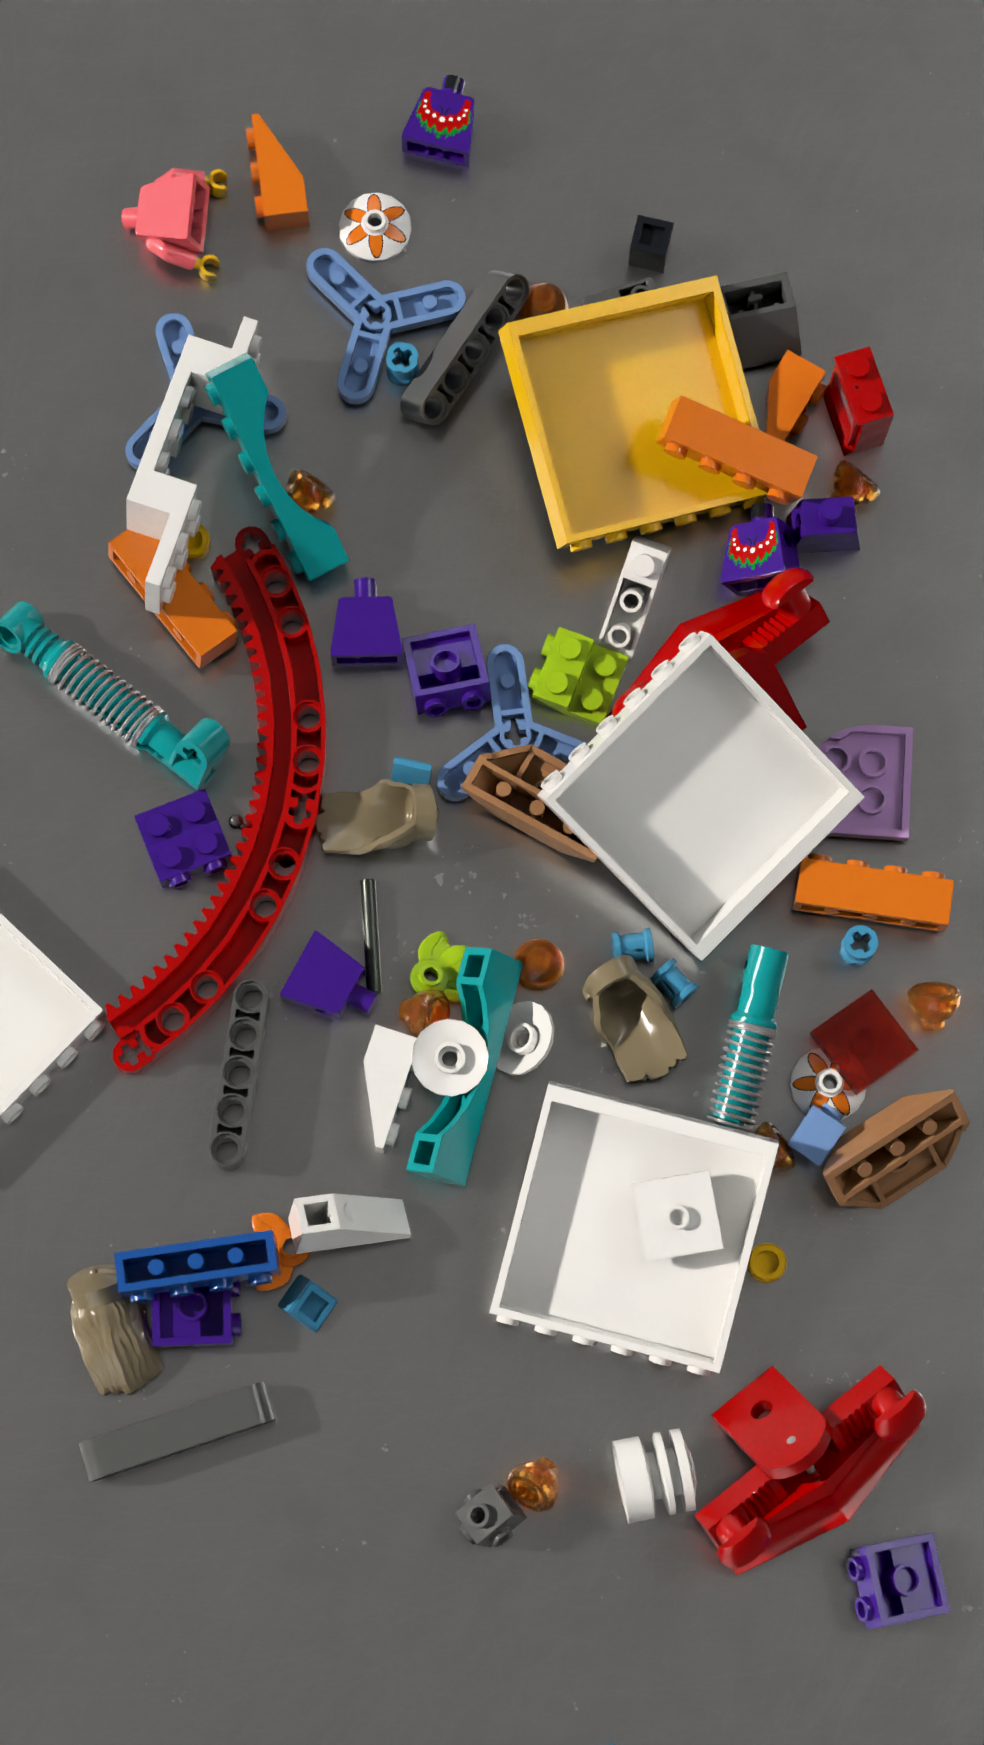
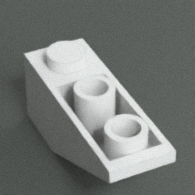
M638 535L633 539L597 645L629 656V659H632L672 547Z
M375 1025L363 1062L376 1152L384 1154L387 1145L394 1147L401 1124L395 1123L399 1108L406 1110L413 1088L407 1086L411 1072H414L411 1055L413 1044L417 1038Z
M336 1193L294 1198L288 1217L296 1254L406 1239L411 1236L403 1199Z

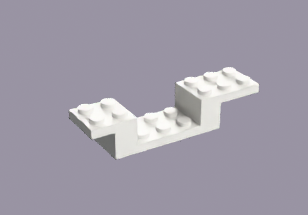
M243 317L232 348L188 335L126 499L127 529L160 540L145 580V610L160 614L164 602L171 603L177 582H174L177 569L183 570L188 557L189 549L186 547L189 536H196L201 521L199 512L202 501L197 499V485L169 476L170 469L167 467L170 456L177 457L183 438L180 435L182 425H189L195 406L225 415L220 404L214 406L206 393L204 386L209 384L205 373L244 353L253 357L258 368L261 358L259 350L262 337L257 335V320Z

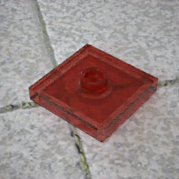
M873 989L810 1033V1036L856 1096L919 1051Z

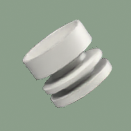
M679 1428L669 1430L670 1448L668 1449L664 1447L660 1432L653 1433V1452L645 1453L638 1436L612 1442L617 1478L628 1524L654 1519L655 1500L663 1499L669 1516L676 1514L675 1496L680 1495L685 1512L696 1510L697 1480L690 1449L683 1440Z

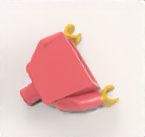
M173 168L156 179L154 183L142 186L139 193L138 207L123 209L121 214L122 225L126 230H135L136 235L146 243L148 250L164 261L190 271L193 268L199 269V275L203 280L208 282L215 281L217 275L207 272L204 266L212 264L220 267L219 259L214 255H206L201 259L197 257V253H203L209 194L216 198H222L227 195V186L214 183L226 182L227 174L222 169H215L209 176H206L203 171Z

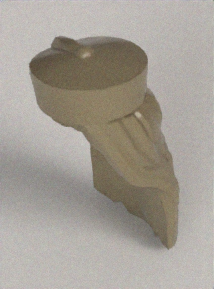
M381 779L373 787L364 791L323 793L319 808L321 813L318 815L316 834L320 835L321 850L329 853L357 856L375 850L403 848L408 846L413 840H433L439 809L436 805L433 789L429 784L414 783L411 786L401 782H394L390 779Z
M623 955L613 958L602 964L588 976L582 990L585 999L589 1002L593 1001L594 1026L612 1049L617 1065L628 1083H642L647 1078L652 1081L670 1074L672 1067L678 1066L679 1061L687 1059L688 1052L664 997L653 982L640 973L632 956Z
M113 1264L95 1265L73 1274L67 1281V1287L73 1300L71 1307L72 1329L79 1345L82 1359L98 1392L102 1395H107L110 1392L119 1394L120 1391H124L126 1394L133 1393L146 1385V1380H152L158 1376L163 1369L158 1347L154 1348L152 1346V1336L148 1326L144 1302L131 1303L130 1297L124 1298L118 1293L116 1268Z

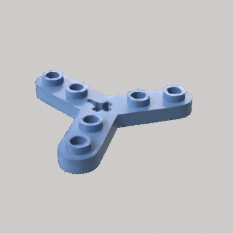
M317 249L307 259V273L311 282L354 323L337 381L340 396L350 404L365 403L374 393L391 334L453 320L466 304V294L463 287L451 280L439 281L381 295L333 249ZM364 306L376 314L380 311L384 312V322L381 324L378 321H374L372 324L369 323L370 315Z
M168 313L162 316L155 327L157 342L170 382L188 335L195 336L188 318L179 313ZM268 394L264 414V434L271 435L279 432L284 427L286 409L278 397ZM161 406L140 426L126 443L125 452L127 460L136 470H138ZM194 407L189 425H182L180 435L183 436L182 441L202 421L222 425L221 420L226 418V416L200 407Z
M510 644L495 646L487 656L486 669L490 681L491 705L495 727L443 765L438 772L437 789L440 795L447 800L453 802L462 801L469 797L461 789V786L480 754L494 753L532 744L568 764L570 762L568 757L577 746L584 743L533 722L522 653ZM512 718L516 720L518 732L526 734V737L521 738L520 745H513L512 740L505 739L504 737L510 735Z

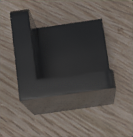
M638 215L631 241L628 265L664 273L672 242L674 223Z

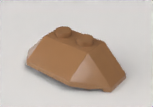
M532 744L479 755L461 786L464 792L493 816L561 853L591 862L597 860L598 857L537 796L542 790L541 783L555 770L560 772L567 763Z
M952 1089L903 1096L839 1137L822 1171V1175L840 1206L849 1207L851 1205L862 1208L883 1209L947 1167L959 1144L962 1132L966 1131L970 1121L955 1091Z

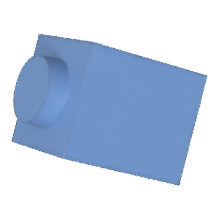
M825 1102L821 1108L813 1103L787 1144L820 1166L846 1129V1125L840 1122L844 1115Z

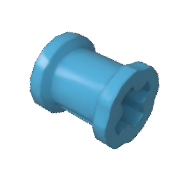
M397 342L392 344L387 350V376L396 385H409L419 371V364L417 362L419 354L412 344ZM401 361L403 364L396 365V362Z
M856 925L850 928L841 942L840 954L848 964L861 966L868 963L878 947V937L875 931L865 925ZM854 940L856 942H861L862 940L866 942L867 945L864 951L861 948L856 951L852 949L851 946Z
M644 928L641 933L624 935L612 932L614 958L629 955L634 960L646 959L648 963L654 962V948L650 928Z
M672 958L659 968L650 980L654 985H658L672 1000L671 1006L677 1009L700 986L696 982L691 983L676 967L678 962Z

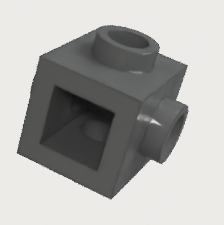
M490 1483L484 1489L478 1488L464 1498V1505L455 1512L462 1522L459 1528L464 1537L473 1545L477 1544L491 1548L499 1547L510 1540L514 1534L512 1530L527 1518L506 1486Z

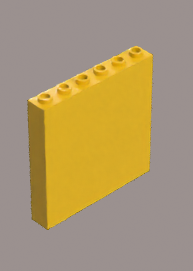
M717 275L508 322L498 331L557 549L570 547L571 552H577L593 547L592 541L605 538L606 544L627 539L626 532L639 529L641 535H646L662 530L661 524L674 521L675 527L696 522V515L709 513L710 518H715L731 513L730 507L743 504L744 510L751 509L753 504L766 503L764 498H766L767 492L755 487L753 490L742 488L732 482L733 477L722 472L718 475L708 473L698 467L699 462L688 457L685 459L674 458L664 452L665 447L656 444L671 403L680 395L759 430Z

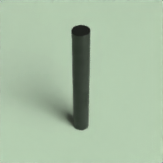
M362 879L360 884L366 988L376 994L382 993L376 880Z

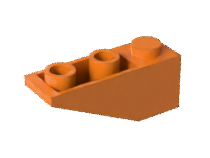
M259 113L251 114L253 128H246L248 151L256 150L257 157L256 162H250L252 183L260 184L261 195L254 196L257 218L265 219L266 231L310 226L303 175Z
M789 350L786 351L769 379L765 402V433L785 442L789 441L792 434L797 436L801 434L809 419V416L805 415L811 403L817 406L827 389V386L823 384L826 374L824 369Z

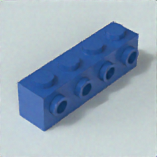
M273 1230L114 1253L118 1293L124 1298L130 1297L131 1303L154 1300V1294L169 1291L170 1297L188 1296L194 1294L193 1288L209 1286L210 1291L229 1290L233 1288V1282L249 1280L250 1286L265 1285L273 1282L272 1276L281 1275L277 1238Z

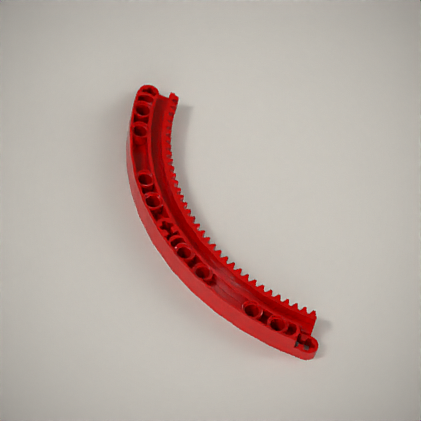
M248 526L240 530L235 538L236 551L226 557H223L222 554L219 555L210 567L212 578L214 581H218L220 592L225 594L226 603L228 606H231L232 615L237 621L239 632H241L251 666L257 698V720L259 724L257 729L259 737L257 749L259 757H256V764L259 771L254 773L257 784L252 786L254 800H249L252 814H246L245 816L246 824L249 828L241 829L244 842L236 843V849L240 856H231L230 858L232 867L235 870L225 869L224 871L228 883L218 882L217 884L221 896L211 895L209 898L214 910L203 908L201 912L205 922L197 920L193 922L197 934L185 932L184 937L188 945L183 946L176 943L174 948L178 956L174 958L166 954L164 960L168 967L164 969L155 965L153 970L156 978L153 980L144 975L142 981L145 988L142 990L132 985L130 987L131 999L120 994L118 996L120 1007L115 1008L109 1003L105 1005L106 1018L120 1038V1041L113 1049V1060L117 1068L126 1074H137L182 1043L225 1002L252 969L284 918L302 878L316 833L327 762V719L321 668L309 619L291 573L275 544L271 543L262 529L255 526ZM251 538L254 542L260 540L258 543L259 551L256 554L251 549L243 550L246 547V539ZM273 581H282L286 584V588L280 593H271L267 590L268 585ZM289 621H297L302 624L301 630L294 634L286 633L283 630V626ZM307 714H314L320 719L318 724L312 728L301 726L299 721ZM305 758H313L319 763L318 767L312 772H304L298 766ZM300 801L306 802L307 818H303L301 824L295 823L294 816H298L300 813ZM282 860H290L295 864V869L289 875H279L275 872L277 863ZM271 901L277 907L272 915L262 917L255 912L259 903ZM208 981L214 982L218 985V991L212 998H202L197 994L201 984ZM178 1013L184 1016V1024L180 1029L171 1031L164 1027L165 1019L169 1015ZM141 1037L146 1048L152 1052V1055L148 1057L142 1051L137 1055L139 1061L137 1064L132 1066L129 1061L122 1064L120 1060L125 1057L123 1050L127 1047H130L132 1051L141 1048L137 1041Z

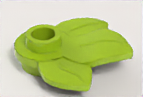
M436 931L427 936L418 948L419 962L415 964L410 973V982L414 990L422 996L435 997L439 995L450 1003H460L456 981L465 947L469 946L455 945L450 947L447 936L443 931ZM424 973H433L436 976V981H428Z

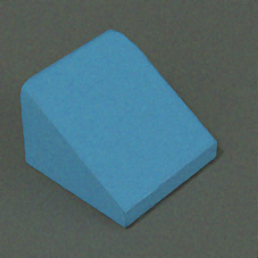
M401 757L394 758L392 781L411 786L414 783L430 785L432 766L429 763Z
M300 1274L280 1300L278 1307L316 1333L339 1300L312 1280Z

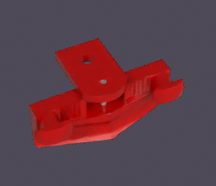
M802 568L787 569L775 576L762 592L755 593L680 623L630 688L618 698L607 717L610 715L615 717L625 707L623 704L625 698L636 688L640 687L643 689L653 679L651 677L653 670L665 660L670 662L680 652L678 646L688 635L693 632L698 634L700 631L711 634L803 731L807 726L775 664L830 623L821 603L808 595L805 590L814 581V576L808 570Z
M879 1365L820 1413L786 1378L771 1366L715 1411L712 1416L717 1424L756 1464L750 1471L694 1515L718 1549L717 1553L720 1562L726 1567L731 1568L738 1576L850 1521L921 1427L919 1424L927 1412L923 1395L917 1390H912L905 1396L895 1378ZM771 1410L768 1416L758 1419L762 1413Z

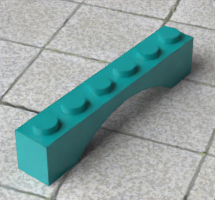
M244 353L205 373L209 384L204 386L206 393L214 406L220 404L226 418L221 420L223 428L231 441L237 439L243 451L237 454L239 461L247 475L253 472L259 486L254 488V491L262 507L266 508L269 506L275 517L274 520L270 521V524L280 542L286 540L291 550V553L287 554L286 557L296 575L302 573L305 578L311 581L350 561L334 527L299 507L285 492L274 474L267 454L264 437V414L269 391L253 357Z
M465 947L456 981L462 1021L476 1028L485 1040L489 1055L487 1071L479 1084L469 1092L453 1097H444L441 1105L429 1121L416 1132L406 1170L436 1182L465 1186L523 962L492 948Z

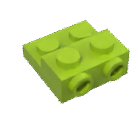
M559 626L556 635L549 633L543 645L541 655L547 656L543 668L535 667L530 678L528 689L533 690L532 703L598 727L607 717L629 656L594 644V639Z

